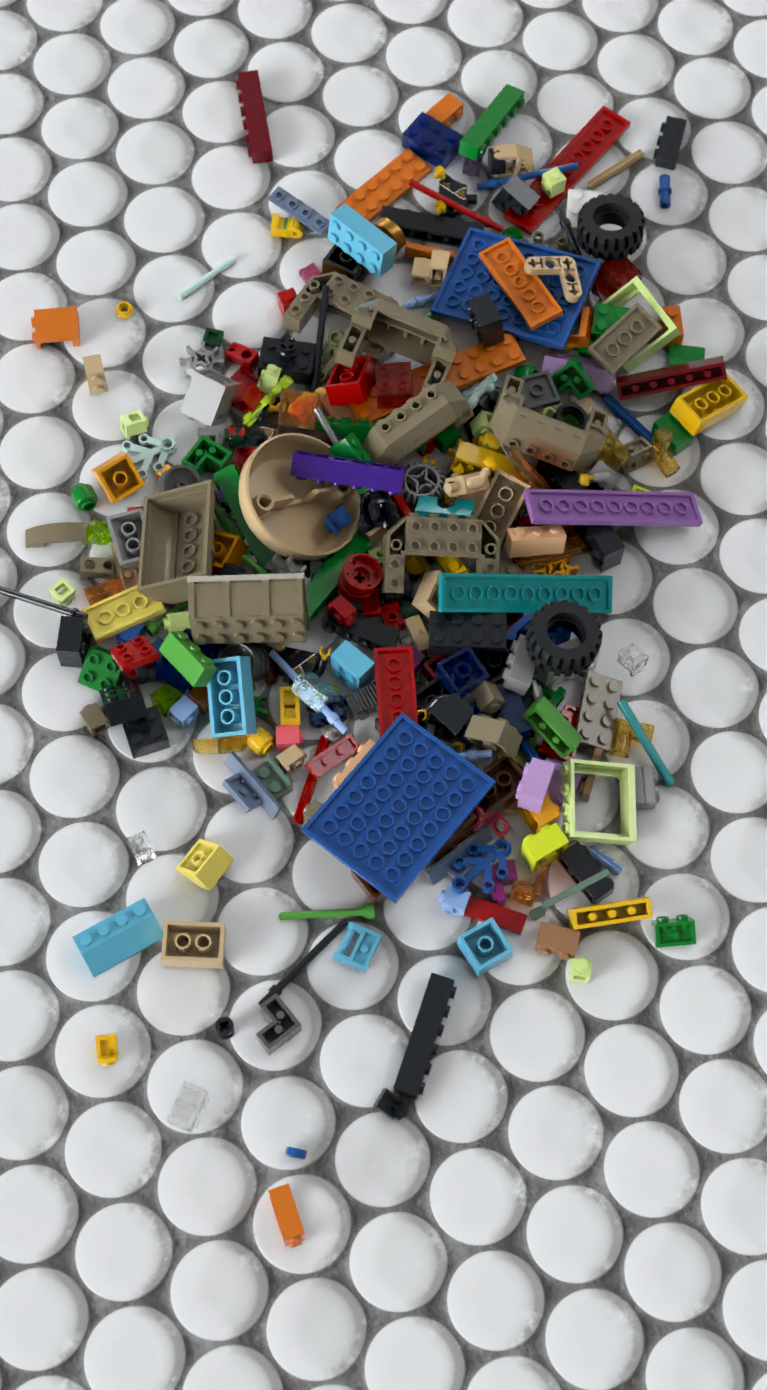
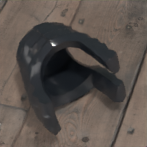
M367 490L362 495L359 504V522L363 533H368L370 527L385 528L388 531L400 520L397 507L390 495L385 491L372 492Z

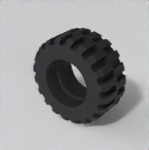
M608 193L605 196L601 194L597 198H591L589 202L582 206L578 213L577 241L583 250L585 249L588 255L592 254L594 258H601L603 261H618L619 258L625 259L628 255L631 256L640 248L643 241L645 226L643 210L639 208L640 206L636 202H632L631 198H624L620 194L617 196L613 195V193ZM615 224L622 227V229L608 231L599 226Z
M555 600L551 601L550 605L548 603L541 606V609L534 613L526 633L525 640L527 642L525 645L526 650L530 651L528 655L531 660L535 659L536 666L539 668L543 667L547 673L553 672L555 676L564 674L565 677L572 676V673L578 675L583 670H587L591 663L594 662L602 644L603 633L600 630V622L595 621L596 616L593 612L589 613V609L585 606H579L578 602L573 601V603H569L568 600H562L561 602ZM554 628L570 630L578 637L580 646L572 649L561 648L550 640L547 631Z

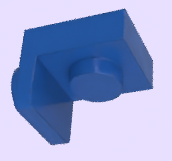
M340 505L324 517V526L330 534L333 532L335 535H338L339 531L354 519L346 508Z

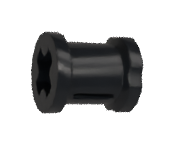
M221 1017L217 1020L215 1028L218 1037L223 1040L230 1039L235 1033L233 1021L228 1017ZM228 1025L229 1030H226V1029H225V1030L222 1032L221 1027H222V1026H223V1027H226V1026Z

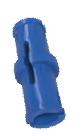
M662 174L659 176L660 187L658 194L660 196V207L667 209L671 207L670 195L672 194V189L670 187V176Z

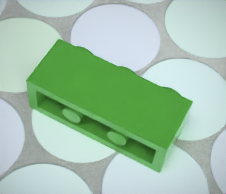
M182 631L169 632L159 648V651L193 687H206L217 670L212 660L200 651V647L194 644L189 639V636Z
M545 696L532 703L523 715L527 722L562 759L575 751L583 739Z

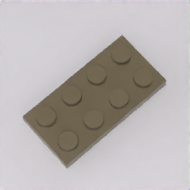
M637 302L599 337L587 351L613 376L663 327Z
M590 670L585 672L575 730L583 737L579 744L593 749L595 747L603 749L602 752L605 753L611 751L618 712L617 703L620 701L622 681Z

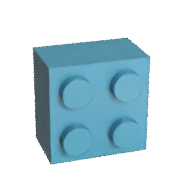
M345 640L330 655L332 675L337 679H342L351 691L368 685L374 679L375 663L349 641Z
M493 917L457 938L458 947L477 977L512 958L513 949Z

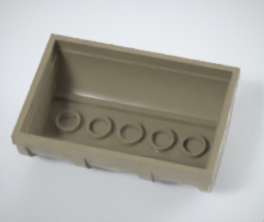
M212 480L144 497L137 588L140 594L165 604L182 603L188 601L187 576H212V565L215 560L214 533L217 525L215 508L218 501V491Z
M305 573L187 576L189 621L193 643L197 646L202 644L235 645V643L265 642L268 644L308 641L310 617Z

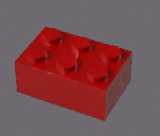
M372 355L356 357L352 368L336 362L325 386L331 406H344L352 403L361 404L366 401L377 376Z

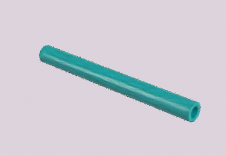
M626 699L621 700L617 703L618 707L665 785L673 784L675 782Z

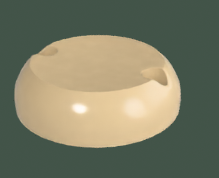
M300 433L276 435L263 442L252 452L240 473L239 503L250 530L266 547L287 558L293 555L295 560L313 561L336 553L353 538L360 523L359 504L361 495L356 489L351 488L350 485L335 486L332 485V482L316 483L314 479L298 480L296 476H290L292 454L296 450L334 456L329 450L330 446L312 436ZM340 505H343L354 520L341 529L338 535H335L333 532L330 534L324 526V517Z

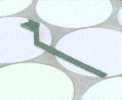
M605 869L544 901L542 906L540 905L529 911L530 917L535 921L545 916L548 907L610 875L608 869Z

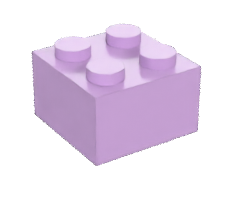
M532 757L530 763H526L515 799H518V807L540 814L552 780L555 764Z

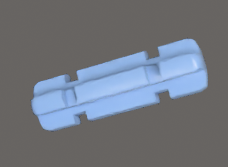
M595 845L589 848L591 858H596L598 863L606 869H611L613 874H620L623 869L621 864L615 863L613 858L603 851L600 852L599 848Z

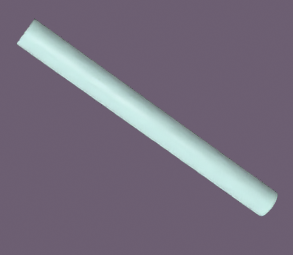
M231 256L177 294V297L183 300L236 262L235 259Z

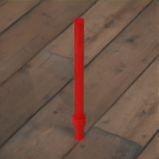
M413 179L408 184L412 188L438 201L441 200L445 205L484 224L486 228L490 227L499 233L504 228L492 221V218L484 217Z

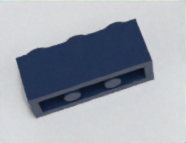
M503 683L496 685L506 702L497 711V716L508 720L509 724L517 729V732L523 736L521 741L534 737L532 726L523 717L526 709L520 694L502 687Z

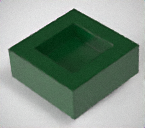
M206 328L202 341H205L206 347L215 348L218 346L220 350L224 331Z

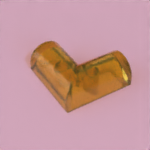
M660 428L655 430L650 444L654 447L656 464L664 476L668 478L677 473L680 466L669 451L673 439L672 432L666 428Z
M616 718L609 755L628 759L631 741L640 742L627 720ZM639 722L650 741H652L654 725Z
M233 736L194 739L192 746L197 754H227L233 751L236 753L246 749L247 737Z

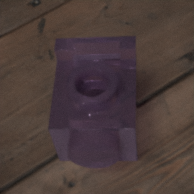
M481 156L477 162L465 157L463 174L479 177L484 156Z

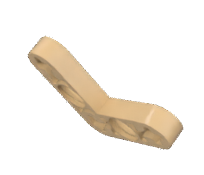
M539 256L526 259L524 271L527 274L560 275L565 299L570 303H577L580 300L582 288L576 262L572 257ZM551 263L554 267L548 268L545 264ZM566 277L573 278L574 282L567 281Z

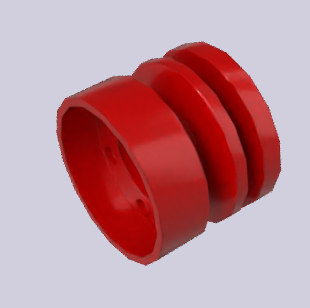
M364 553L354 554L347 559L337 581L339 592L344 598L351 602L360 603L369 600L373 596L383 574L377 559Z

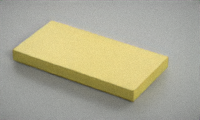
M138 585L81 609V612L88 614L86 623L89 625L96 643L165 613L166 609L163 603L151 600L137 591Z

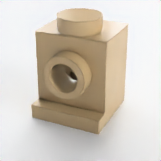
M294 743L277 755L276 759L281 764L283 773H288L291 776L292 770L296 771L302 767L307 754Z

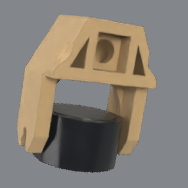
M499 144L488 150V171L491 176L504 178L514 174L519 175L533 172L532 148L519 144Z

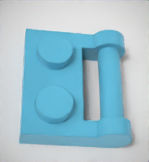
M349 922L345 937L332 958L337 962L344 963L365 973L381 941L382 935L356 923ZM359 933L360 936L350 957L346 956L345 953L354 934Z

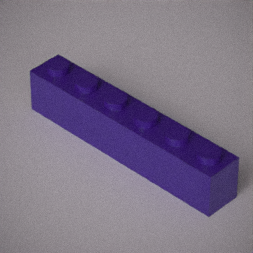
M296 450L292 454L290 476H296L298 480H307L308 478L314 479L316 483H325L327 481L332 482V485L343 486L345 484L350 485L353 489L364 487L369 488V491L372 492L383 490L387 491V494L398 495V493L404 490L407 467Z

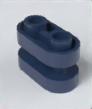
M342 695L319 697L332 712L337 713L342 723L347 720L346 710L341 708L345 705ZM310 699L307 700V711L312 713L308 716L310 726L323 728L325 725H330L327 717Z

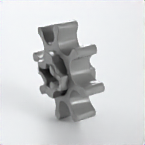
M201 341V348L199 350H193L189 345L186 346L187 354L191 356L189 358H179L180 366H189L195 370L198 366L212 370L216 367H225L224 359L214 358L220 354L219 347L216 346L212 351H207L205 341ZM185 370V378L188 379L190 376L187 374V370Z
M278 553L264 567L273 574L304 573L307 569L305 565L300 567L298 564H294L293 555L284 560ZM305 577L306 587H307V585L310 583L311 579L308 578V577Z

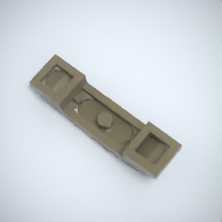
M62 522L35 526L25 530L26 548L45 547V543L81 541L82 545L100 544V526L95 524Z

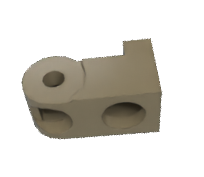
M81 556L80 580H87L88 578L112 579L115 577L114 560Z

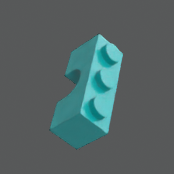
M420 495L415 513H421L420 517H428V514H439V518H447V515H458V519H465L466 515H476L475 500L456 499L452 507L441 508L439 507L438 497Z

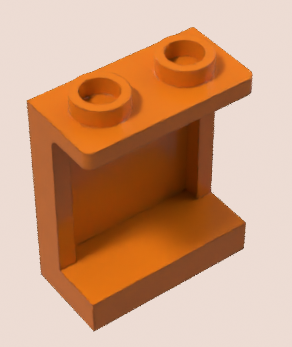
M77 306L34 310V317H31L32 328H35V332H32L33 343L37 344L38 349H41V343L72 341L73 347L81 346Z

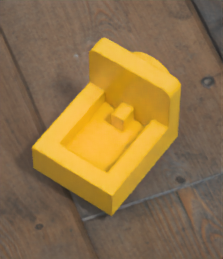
M116 1033L95 1035L97 1064H102V1066L114 1065L119 1059Z

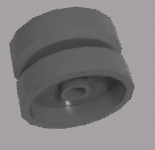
M184 464L176 465L162 472L158 478L157 491L160 493L202 482L199 473L191 466Z

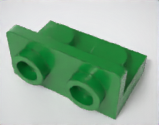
M677 915L674 919H669L668 916H660L656 918L657 920L651 921L654 927L656 948L696 944L695 920L688 917V915Z

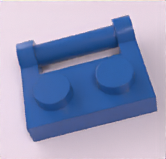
M528 613L507 630L506 646L508 649L512 641L517 640L520 634L526 636L532 619Z

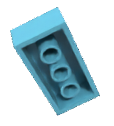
M346 203L331 213L328 239L332 243H335L378 278L393 268L397 243Z
M250 656L211 659L212 663L217 667L216 672L207 684L212 738L257 734Z

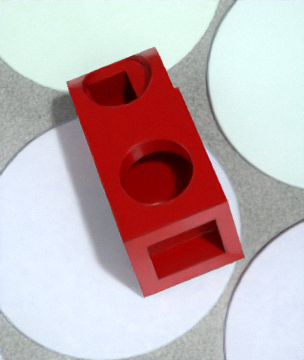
M233 342L224 353L231 363L243 366L251 373L258 366V352L242 344Z

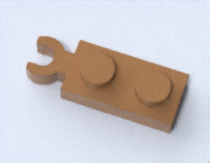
M595 747L592 761H600L603 749ZM586 775V782H581L579 792L582 793L581 800L589 801L595 780L593 775Z

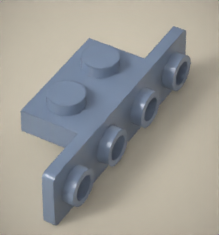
M278 186L268 197L270 202L320 236L329 228L330 220Z
M234 751L230 752L225 765L234 775L224 780L222 784L246 813L261 806L272 819L276 818L281 810V805L243 763L242 759Z
M488 826L481 828L427 870L426 874L430 883L435 885L448 874L452 878L456 876L464 877L476 867L465 866L464 869L458 870L454 867V858L457 856L470 857L468 855V846L470 844L486 845L492 841L493 836ZM479 853L477 857H487L488 855L486 853Z

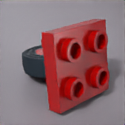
M145 635L135 637L133 640L118 644L109 649L112 658L123 673L129 674V677L133 676L139 685L149 682L147 670L151 669V662L159 660V655Z

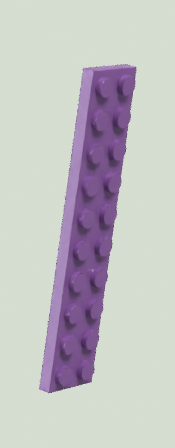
M525 489L523 492L531 524L700 527L703 523L693 492Z

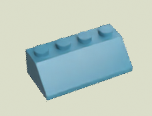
M143 898L72 938L93 977H96L163 939V932L148 903Z

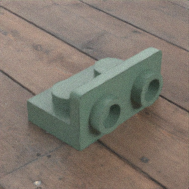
M269 755L266 757V762L255 768L252 772L274 799L279 801L293 791V780L288 773H283L279 761L276 758L272 759Z

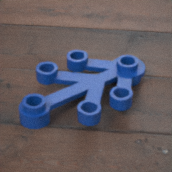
M498 839L493 845L470 844L468 846V855L470 857H455L454 867L458 870L464 869L465 866L476 867L464 877L456 876L453 878L452 890L457 894L465 893L468 889V884L484 871L482 889L487 894L494 891L492 863L498 858L499 868L496 871V877L500 881L507 880L506 857L511 854V844L505 839ZM479 853H490L487 857H477ZM486 885H491L492 887H491V888H486L485 886H486Z

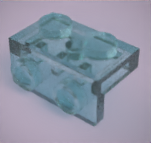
M312 672L299 674L290 688L292 693L316 712H321L325 704L334 701L338 695L330 685L322 683L319 677Z

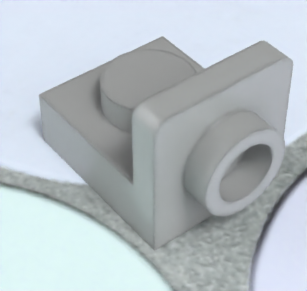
M198 428V439L204 435L219 445H224V437H221L220 429Z

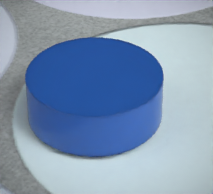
M287 1147L285 1154L286 1156L298 1159H306L307 1151Z

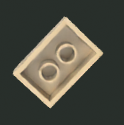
M164 920L161 951L162 965L167 967L223 969L226 941L225 923Z

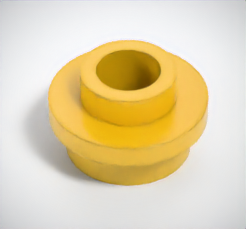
M122 301L116 307V314L122 319L129 318L133 314V307L130 303Z

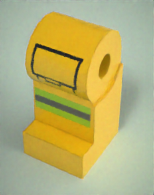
M273 213L271 236L283 238L302 237L303 223L295 218L280 217V214Z

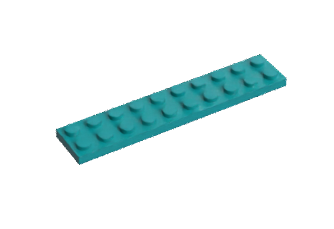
M439 573L438 612L535 613L544 604L548 603L550 605L551 601L558 600V602H561L562 600H568L569 603L575 601L579 603V606L587 607L589 613H612L613 576Z

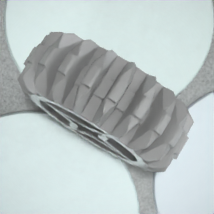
M423 460L420 464H417L415 461L413 466L408 463L405 486L401 495L405 499L406 504L412 503L411 506L413 508L417 505L420 495L438 497V501H440L442 496L445 495L444 484L446 478L442 470H438L437 465L431 467L430 462L426 465Z

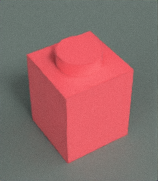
M299 725L275 726L277 751H284L294 743L300 748V743H304L303 732H299Z

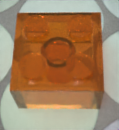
M281 389L278 425L317 430L318 418L314 409L319 407L321 393Z

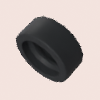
M569 402L558 407L552 417L553 419L561 421V414H571L578 420V428L583 430L588 416L581 406Z

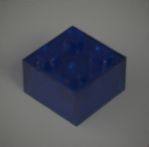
M470 646L436 664L435 673L450 695L456 693L462 698L468 692L472 693L484 681L489 682L490 680L489 673Z

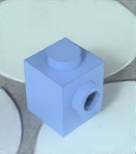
M185 694L168 710L169 720L175 726L179 725L183 729L191 726L200 714L199 706Z
M448 885L446 891L442 890L439 901L442 902L441 909H444V912L450 915L458 914L464 916L471 892L466 891L463 894H457L452 890V886Z

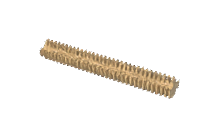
M638 149L587 181V188L593 190L629 168L630 165L632 166L635 162L637 163L640 159L642 160L645 153Z

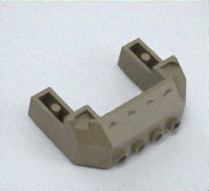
M337 272L311 276L284 313V327L300 334L312 316L319 319L323 285L330 286L327 310L350 321L357 305L379 298L398 305V302L390 296L381 294L377 290L371 289ZM368 342L362 351V356L372 355L376 370L378 371L390 353L394 355L395 352Z
M379 298L356 306L337 350L334 362L352 368L365 340L429 366L430 369L423 383L422 391L425 387H430L434 383L445 382L459 346L448 325Z
M507 374L489 423L490 428L501 444L571 472L592 466L607 435L608 429L606 426L610 414L593 407L585 421L583 430L523 407L525 396L521 395V390L525 380Z
M451 381L434 383L430 387H425L416 397L408 399L402 407L394 409L388 417L380 419L361 445L370 455L372 462L402 467V459L450 425L454 430L458 429L474 416V413L465 397Z
M409 513V516L402 517L383 535L381 555H383L381 592L404 593L405 555L476 559V574H499L500 539L483 520L477 519V516L466 515L465 519H458V515H447V518H439V514H428V517H420L421 513Z

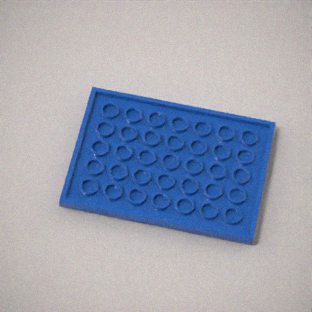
M469 227L430 309L431 314L470 325V317L467 312V308H469L468 300L489 292L502 319L504 333L564 350L600 270L601 261L510 237L525 259L539 256L572 257L576 262L582 288L580 300L577 303H570L564 297L560 275H537L563 310V315L531 331L478 254L508 237ZM551 263L545 264L548 268L554 267ZM566 277L567 281L574 282L573 278Z
M401 713L301 830L302 833L396 904L494 787L496 781L408 716Z

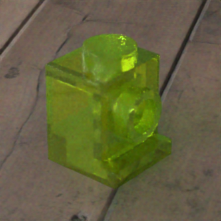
M93 520L86 527V544H91L92 542L98 545H107L109 542L113 543L107 522Z
M166 683L150 694L152 705H157L160 714L166 717L168 716V710L182 697V693L177 687Z

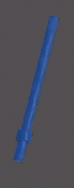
M578 162L556 166L561 172L579 169ZM555 167L516 176L522 181L538 178ZM512 176L500 179L491 178L490 181L477 183L478 190L498 188V186L505 185Z

